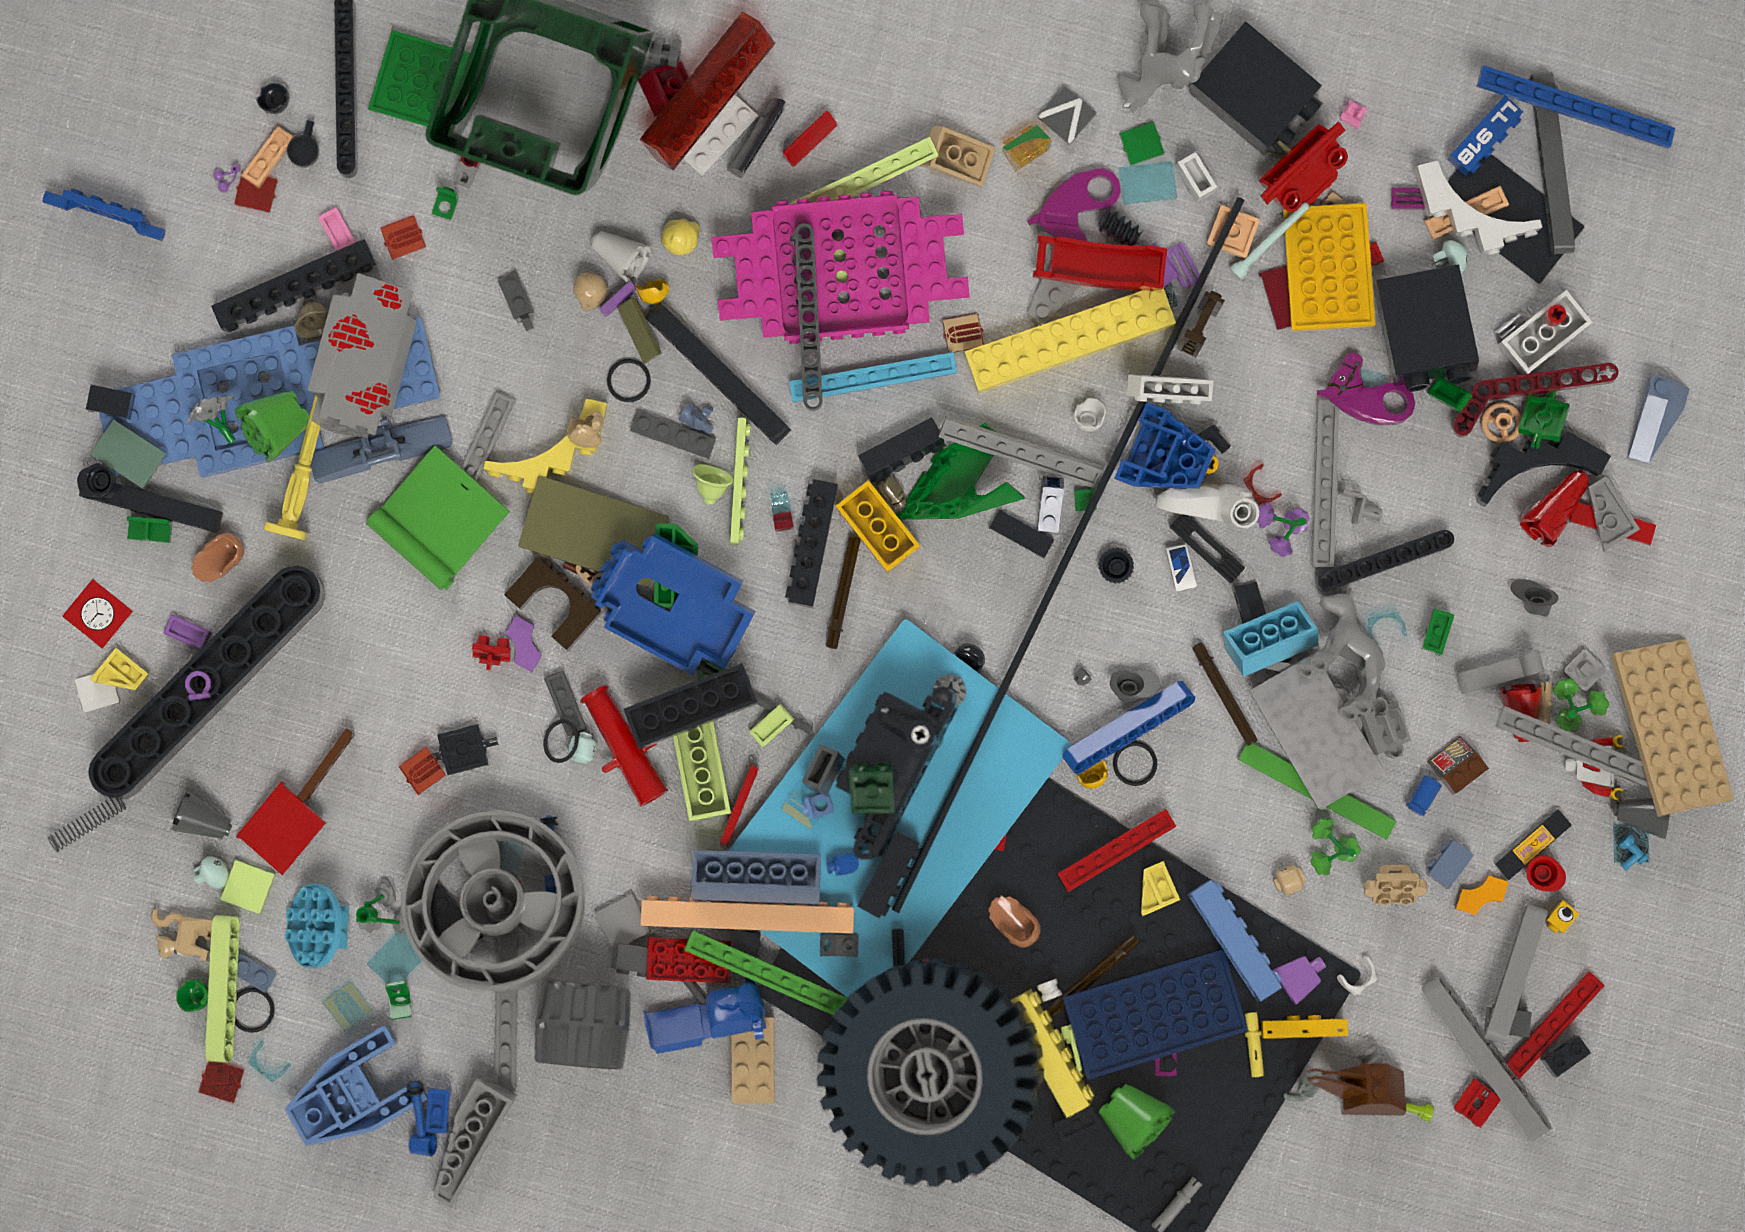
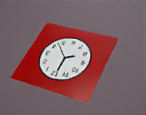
M92 579L62 617L103 649L133 611Z

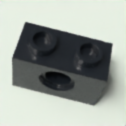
M1574 1035L1543 1057L1541 1061L1552 1077H1559L1590 1055L1591 1052L1580 1036Z

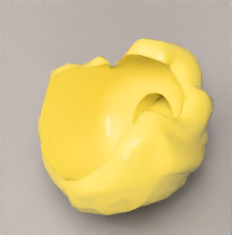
M685 218L667 222L661 233L662 245L671 254L677 256L689 254L698 246L699 225Z

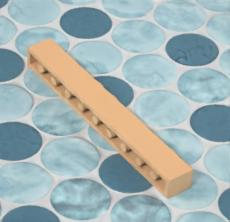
M647 896V900H642L641 926L853 933L854 908H850V903H837V907H829V903L819 902L816 906H808V904L795 903V906L786 905V903L765 905V902L744 904V901L723 903V901L710 900V902H702V900H692V898H689V902L680 901L681 897H668V901H659L658 896Z

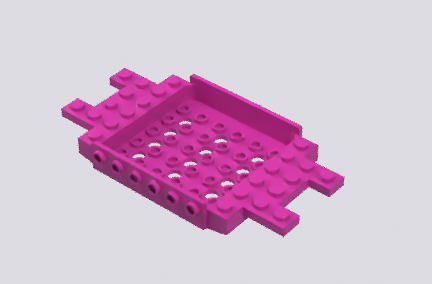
M882 191L880 195L872 196V193H860L859 197L851 198V194L839 195V199L830 200V196L818 197V201L809 202V198L797 199V203L788 204V200L776 201V205H772L771 210L752 211L753 233L711 237L713 258L734 256L738 298L718 299L719 319L723 321L761 317L763 338L784 336V341L789 340V344L800 343L799 306L796 303L798 286L794 283V278L797 276V266L792 262V257L796 254V245L791 243L790 237L795 233L797 226L806 223L811 225L815 235L820 341H822V337H831V340L843 339V335L860 338L864 337V333H872V336L885 335V331H893V334L906 333L905 329H910L909 324L930 322L928 301L970 298L968 276L947 278L943 237L964 235L962 214L920 217L918 196L898 198L897 194H893V191ZM877 225L884 226L886 229L885 235L882 237L875 236L873 233L874 227ZM802 229L799 234L802 235L803 239H807L810 237L811 232L807 229ZM835 229H841L844 232V238L841 241H835L832 238V232ZM879 246L886 247L888 250L886 257H877L875 254L876 248ZM803 250L800 253L804 256L805 260L810 259L812 256L809 250ZM843 250L846 253L845 260L842 262L836 261L834 259L835 251ZM880 267H887L890 274L887 278L881 279L878 277L877 271ZM841 270L848 274L847 281L843 283L836 280V273ZM810 271L802 273L806 277V281L811 280L813 277ZM884 287L889 288L892 293L891 297L886 300L879 296V291ZM845 291L849 293L850 300L847 303H840L838 301V294ZM803 293L808 298V302L813 300V293ZM810 312L803 316V320L806 323H811L815 319V315ZM812 333L804 337V339L810 338V342H815L816 336Z

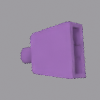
M1302 956L1276 967L1272 971L1278 973L1282 980L1280 984L1293 1004H1297L1321 982L1316 973L1326 968V965L1320 957L1309 963L1307 958Z

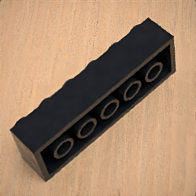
M741 663L624 708V712L638 749L641 750L755 706L758 702L744 665Z

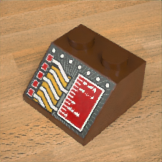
M1461 736L1427 761L1452 795L1457 794L1489 769L1479 754Z

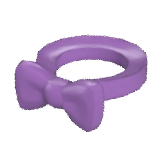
M195 671L187 676L185 687L190 694L188 695L189 700L211 697V694L208 693L211 688V681L206 673ZM195 676H202L206 680V687L202 694H196L190 687V681Z

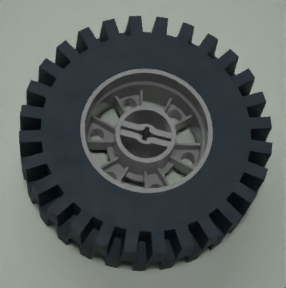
M922 959L910 961L900 967L897 965L889 968L866 982L847 997V1002L836 1010L832 1016L835 1018V1021L826 1028L822 1037L827 1042L826 1046L818 1052L817 1063L823 1064V1070L816 1077L817 1087H825L826 1095L820 1100L822 1110L831 1109L834 1115L829 1126L833 1133L840 1130L843 1131L847 1139L842 1146L849 1153L858 1149L864 1155L860 1161L862 1165L866 1168L876 1164L883 1168L880 1176L889 1180L900 1175L904 1176L903 1184L914 1186L923 1180L927 1181L928 1187H938L946 1180H951V1184L962 1182L971 1174L976 1176L984 1172L991 1164L996 1163L1021 1138V1134L1027 1129L1034 1117L1032 1115L1033 1110L1040 1102L1042 1093L1038 1092V1087L1044 1080V1069H1039L1038 1062L1043 1056L1042 1046H1035L1033 1040L1034 1035L1037 1033L1034 1023L1027 1024L1022 1015L1026 1008L1021 1001L1013 1004L1007 997L1011 991L1003 983L997 986L989 982L991 975L983 970L976 973L968 971L969 964L957 962L953 965L946 964V959H933L927 963H922ZM922 1023H929L931 1025V1032L924 1031ZM910 1026L917 1042L907 1050L893 1038L900 1030ZM938 1026L944 1027L956 1034L951 1043L937 1038ZM891 1049L899 1051L900 1057L898 1059L891 1056ZM972 1053L977 1073L965 1072V1064L962 1057ZM915 1057H917L919 1068L917 1078L922 1086L917 1083L913 1075L912 1066ZM939 1057L946 1063L949 1071V1081L946 1088L942 1075L944 1066L940 1062ZM885 1067L900 1068L902 1084L890 1089L885 1076ZM970 1079L978 1081L977 1089H973L970 1086ZM900 1090L907 1093V1100L899 1098L898 1092ZM958 1091L972 1102L965 1111L956 1116L948 1098ZM913 1099L929 1102L927 1119L907 1110ZM938 1106H944L947 1110V1115L939 1114Z

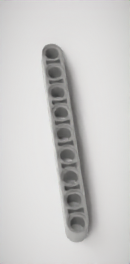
M1438 976L1423 986L1422 992L1527 1136L1534 1141L1551 1130V1124L1490 1040L1484 1038V1032L1445 979Z

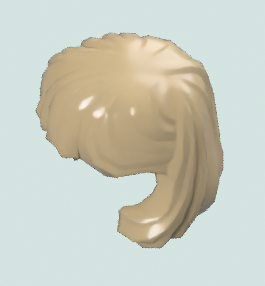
M584 272L580 273L575 279L573 294L577 295L583 310H591L600 307L608 295V286L600 274Z

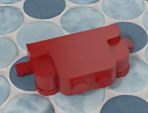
M1337 122L1329 130L1317 124L1258 180L1262 187L1266 189L1260 197L1267 205L1274 200L1276 204L1282 206L1286 211L1294 212L1304 202L1309 205L1315 202L1317 197L1332 185L1338 177L1337 169L1342 168L1348 159L1347 151L1336 141L1346 131L1342 124Z

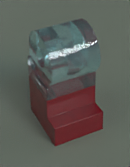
M787 491L770 493L775 532L793 530L794 526Z

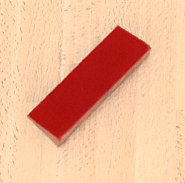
M825 111L783 151V158L792 167H795L837 127V123L830 112Z

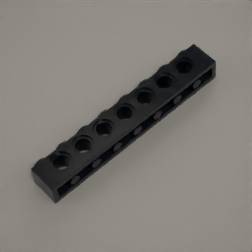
M362 239L211 305V308L220 328L223 331L232 332L239 328L238 325L245 322L247 324L253 323L263 314H266V316L274 314L278 311L277 308L281 306L289 307L296 304L297 299L302 297L304 299L310 298L320 289H331L335 286L334 283L341 280L343 282L349 281L354 278V274L359 272L362 274L373 270V266L377 264L366 240ZM351 257H355L358 260L357 264L353 267L347 265V261ZM331 266L338 267V272L335 275L328 274V269ZM312 274L319 275V280L316 283H309V277ZM292 283H300V288L298 291H290V285ZM280 291V298L278 300H271L272 292ZM255 299H260L262 302L261 306L253 309L251 306L252 302ZM238 307L242 308V314L239 317H233V310Z

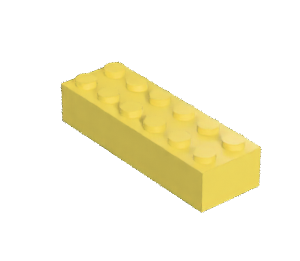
M1029 989L1011 1000L1013 1004L1021 1001L1026 1008L1022 1015L1027 1024L1033 1022L1036 1027L1037 1033L1034 1035L1033 1040L1035 1046H1042L1043 1056L1038 1062L1039 1069H1044V1078L1066 1117L1068 1118L1089 1106L1093 1102L1095 1094L1089 1084L1086 1085L1083 1081L1084 1074L1082 1070L1078 1071L1077 1066L1075 1067L1071 1060L1073 1055L1070 1049L1063 1046L1061 1033L1057 1028L1054 1030L1050 1023L1052 1018L1049 1012L1042 1009L1040 1005L1042 1001L1038 993Z

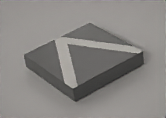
M1065 86L1039 115L1038 119L1070 145L1097 113Z

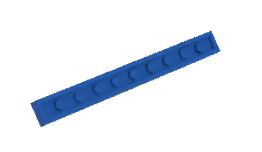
M1485 65L1480 69L1476 87L1669 149L1672 145L1675 127Z

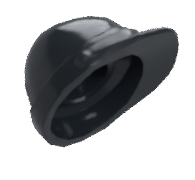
M95 463L90 467L82 469L77 477L80 493L90 497L103 498L104 495L113 490L116 484L115 474L111 468L100 463Z

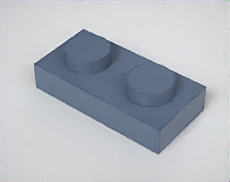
M240 953L238 955L237 977L266 993L277 975Z

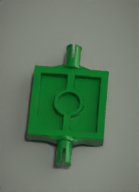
M1557 391L1548 392L1546 397L1528 396L1518 433L1533 436L1532 448H1535L1536 444V449H1538L1542 439L1560 441L1570 404L1554 399Z

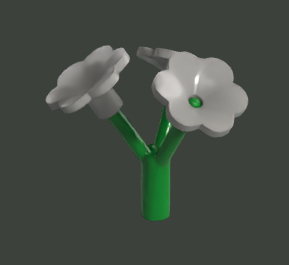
M234 396L213 397L197 402L186 424H191L195 419L200 422L204 421L219 429L229 444L233 443L236 439L226 425L225 410H227V402L233 400ZM220 410H221V421H220L219 418L217 417V413H218Z

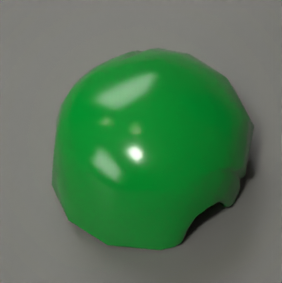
M199 979L185 981V984L178 988L176 992V1001L179 1008L184 1012L202 1010L208 1003L207 985Z

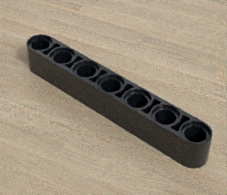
M115 484L113 490L104 495L103 498L85 496L79 492V496L215 533H218L223 512L120 484Z
M1440 530L1325 571L1316 578V587L1321 592H1329L1444 551L1453 545L1454 535L1449 530ZM1440 535L1448 537L1449 542L1447 545H1442L1439 542ZM1420 542H1426L1429 545L1428 552H1422L1419 549ZM1400 549L1408 550V559L1400 557ZM1381 556L1389 558V566H1383L1380 563ZM1361 563L1369 564V573H1363L1360 570ZM1341 570H1348L1351 577L1349 580L1341 578ZM1322 577H1328L1331 580L1330 587L1322 586Z

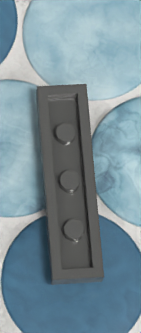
M638 411L630 430L632 433L706 459H710L716 442L715 438Z

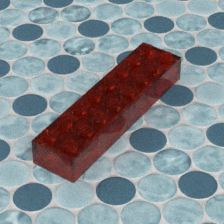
M741 12L663 111L644 132L639 140L656 161L674 171L776 44L759 20Z

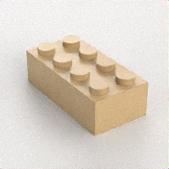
M765 1017L767 1029H763L764 1039L756 1040L754 1031L731 1035L732 1104L775 1103L774 1017Z

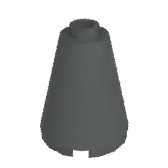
M186 791L183 796L185 798L180 803L171 830L220 839L224 835L228 836L232 828V824H229L230 819L193 793Z
M1652 798L1620 800L1619 804L1615 803L1613 816H1617V821L1661 839H1666L1670 814L1658 817Z

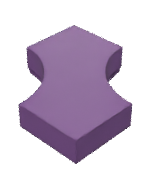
M515 616L505 633L513 640L516 647V656L513 662L533 672L542 656L533 645L532 633L534 625Z

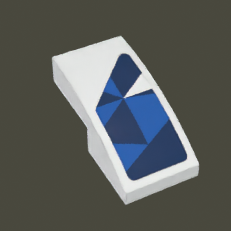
M1187 544L1167 547L1166 553L1176 592L1197 587Z

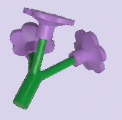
M1266 502L1264 506L1261 505L1259 507L1257 523H1259L1260 528L1264 529L1271 522H1283L1284 527L1288 529L1286 535L1270 538L1268 543L1271 545V551L1278 553L1281 557L1291 555L1293 549L1291 548L1289 537L1291 534H1299L1300 531L1308 529L1309 515L1303 513L1300 508H1295L1293 512L1288 511L1285 514V518L1278 517L1274 514L1271 504Z

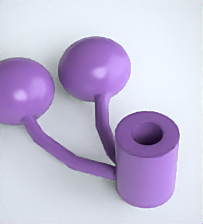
M239 164L232 165V172L223 173L221 170L214 171L213 177L217 181L223 180L224 175L235 173L234 178L229 184L224 181L218 184V189L221 192H227L229 185L236 179L237 172L241 170Z

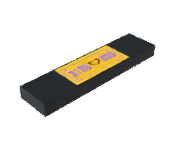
M1556 810L1494 865L1507 880H1510L1532 859L1569 829L1572 824L1559 810Z

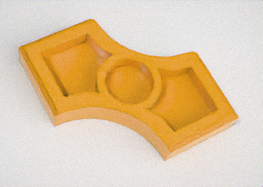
M1488 875L1484 883L1472 890L1461 889L1455 909L1476 915L1478 910L1488 902H1503L1509 882Z

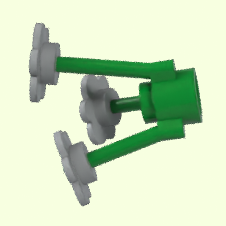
M381 883L375 889L376 897L370 901H365L364 906L358 908L356 921L359 922L360 929H366L368 933L380 929L381 923L393 924V930L397 931L399 935H403L405 929L402 910L398 915L394 916V919L381 918V915L372 906L378 902L388 907L396 902L394 889L392 887L389 888L387 883Z

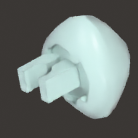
M1452 240L1445 241L1442 251L1432 255L1437 268L1447 264L1449 266L1459 264L1461 273L1465 270L1469 260V252L1463 244Z
M207 856L202 860L200 866L193 869L196 875L193 878L197 884L206 881L211 888L222 889L227 882V867L222 860L215 856Z

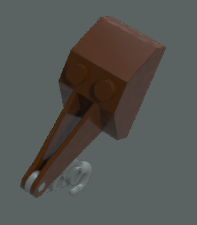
M1365 1063L1343 1069L1340 1072L1318 1068L1309 1069L1305 1079L1301 1081L1298 1087L1300 1094H1284L1286 1100L1300 1102L1314 1097L1319 1088H1322L1340 1098L1341 1115L1404 1116L1407 1112L1404 1071L1389 1064Z

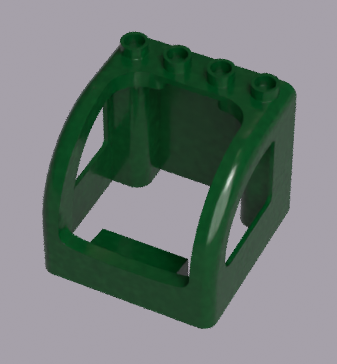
M468 0L426 128V139L434 147L571 195H580L595 186L608 163L630 107L654 32L566 0ZM480 21L465 70L456 92L446 108L474 22ZM527 32L590 53L599 63L608 66L611 71L613 90L606 111L586 156L575 167L573 174L553 168L561 142L481 114L476 115L469 137L461 136L479 101L499 45L506 37L513 33Z

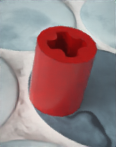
M1561 305L1551 306L1544 314L1546 324L1551 327L1560 325L1567 315L1565 308Z

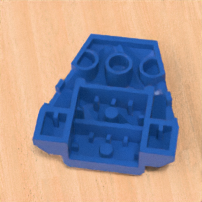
M1146 402L1139 419L1142 425L1127 461L1122 459L1114 479L1134 487L1200 489L1216 450L1187 428L1185 424L1176 419L1168 410Z

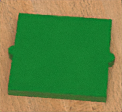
M1154 122L1119 133L1124 146L1123 151L1126 152L1130 166L1165 154L1160 141L1161 136L1158 135Z

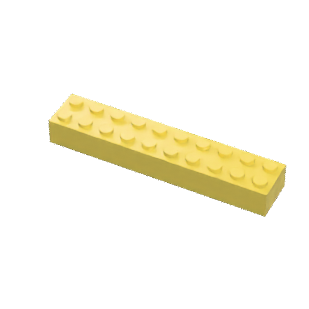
M1164 288L1162 290H1143L965 351L964 357L976 391L980 394L1172 328L1176 322Z

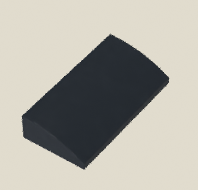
M772 98L729 166V172L742 179L785 110L786 101L779 98Z

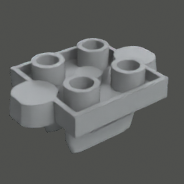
M1378 697L1375 699L1371 713L1369 715H1360L1374 755L1384 752L1388 758H1398L1404 752L1403 744L1411 741L1398 702L1387 703L1385 698Z

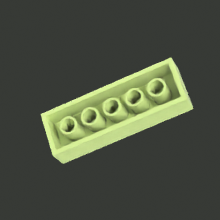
M714 721L674 736L673 739L689 821L693 822L731 814Z

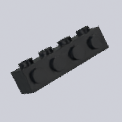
M931 417L859 454L858 458L870 482H880L888 474L899 472L912 462H919L925 455L931 452L936 453L940 451L945 442L943 438L939 437L940 430Z
M898 831L896 832L858 903V908L879 919L881 915L886 916L891 907L888 904L891 896L895 898L901 888L898 885L901 877L906 879L911 869L908 867L910 860H916L921 851L918 848V842Z

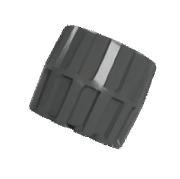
M542 982L535 1024V1062L586 1068L623 1069L630 1028V990L625 987L593 983Z

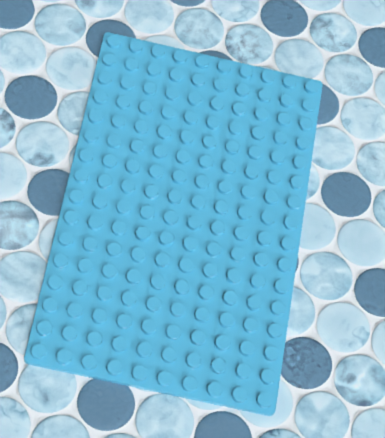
M907 619L903 620L728 850L736 852L821 855L819 902L829 903V907H837V903H850V908H854L853 933L759 931L846 997L875 976L893 967L892 929L902 928L904 930L905 964L909 963L1063 759L1062 755L1065 750L1071 747V743L1005 694L900 913L893 911L892 908L906 881L902 877L898 883L901 888L895 898L891 896L888 902L891 907L886 916L881 915L879 919L858 908V903L897 831L918 842V848H922L999 689ZM948 674L961 678L966 685V697L959 705L944 735L942 745L936 750L882 856H876L870 860L858 859L859 867L854 873L836 876L833 871V873L828 874L826 861H831L832 863V857L847 853L854 854L853 846L856 842L854 835L859 827L862 828L866 821L863 819L866 813H851V795L835 787L836 779L828 793L834 812L810 820L808 815L807 818L812 827L811 829L782 810L787 802V804L804 815L802 807L791 799L801 805L805 803L804 798L820 795V793L808 789L802 783L820 744L839 752L846 761L849 753L857 745L855 742L858 735L866 727L865 722L870 713L873 714L876 708L875 703L880 694L884 692L891 693L924 710L923 702L927 695H932L933 686L937 679ZM950 682L948 688L953 690L952 682ZM935 705L936 707H939V708H941L942 710H944L943 707H940L939 705ZM844 761V763H843V765H842L840 771H841V770H844V768H845V766H846V764H847L845 761ZM823 799L817 800L815 802L816 810L820 812L825 811L827 802ZM874 825L872 833L874 836H877L880 828L878 825ZM863 846L864 853H869L870 850L867 849V846ZM911 859L908 867L912 868L915 860ZM744 901V904H752V903H753V902H746V901ZM765 902V905H774V902ZM786 903V905L795 906V903ZM820 935L859 936L858 957L820 956ZM827 940L825 943V948L827 951H829L831 948V943L829 940Z

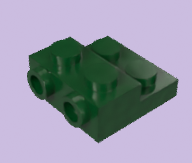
M857 763L854 767H851L849 772L851 813H894V766H889L888 763H877L876 767H867L866 763Z

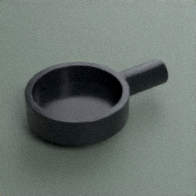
M307 120L303 135L293 138L287 147L289 159L294 165L301 168L312 166L319 157V147L315 140L311 138L315 124L313 121Z

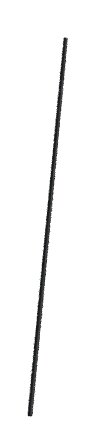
M1237 197L1151 376H1160L1241 210L1244 199ZM1138 401L927 835L921 851L895 901L892 910L900 913L1147 401Z

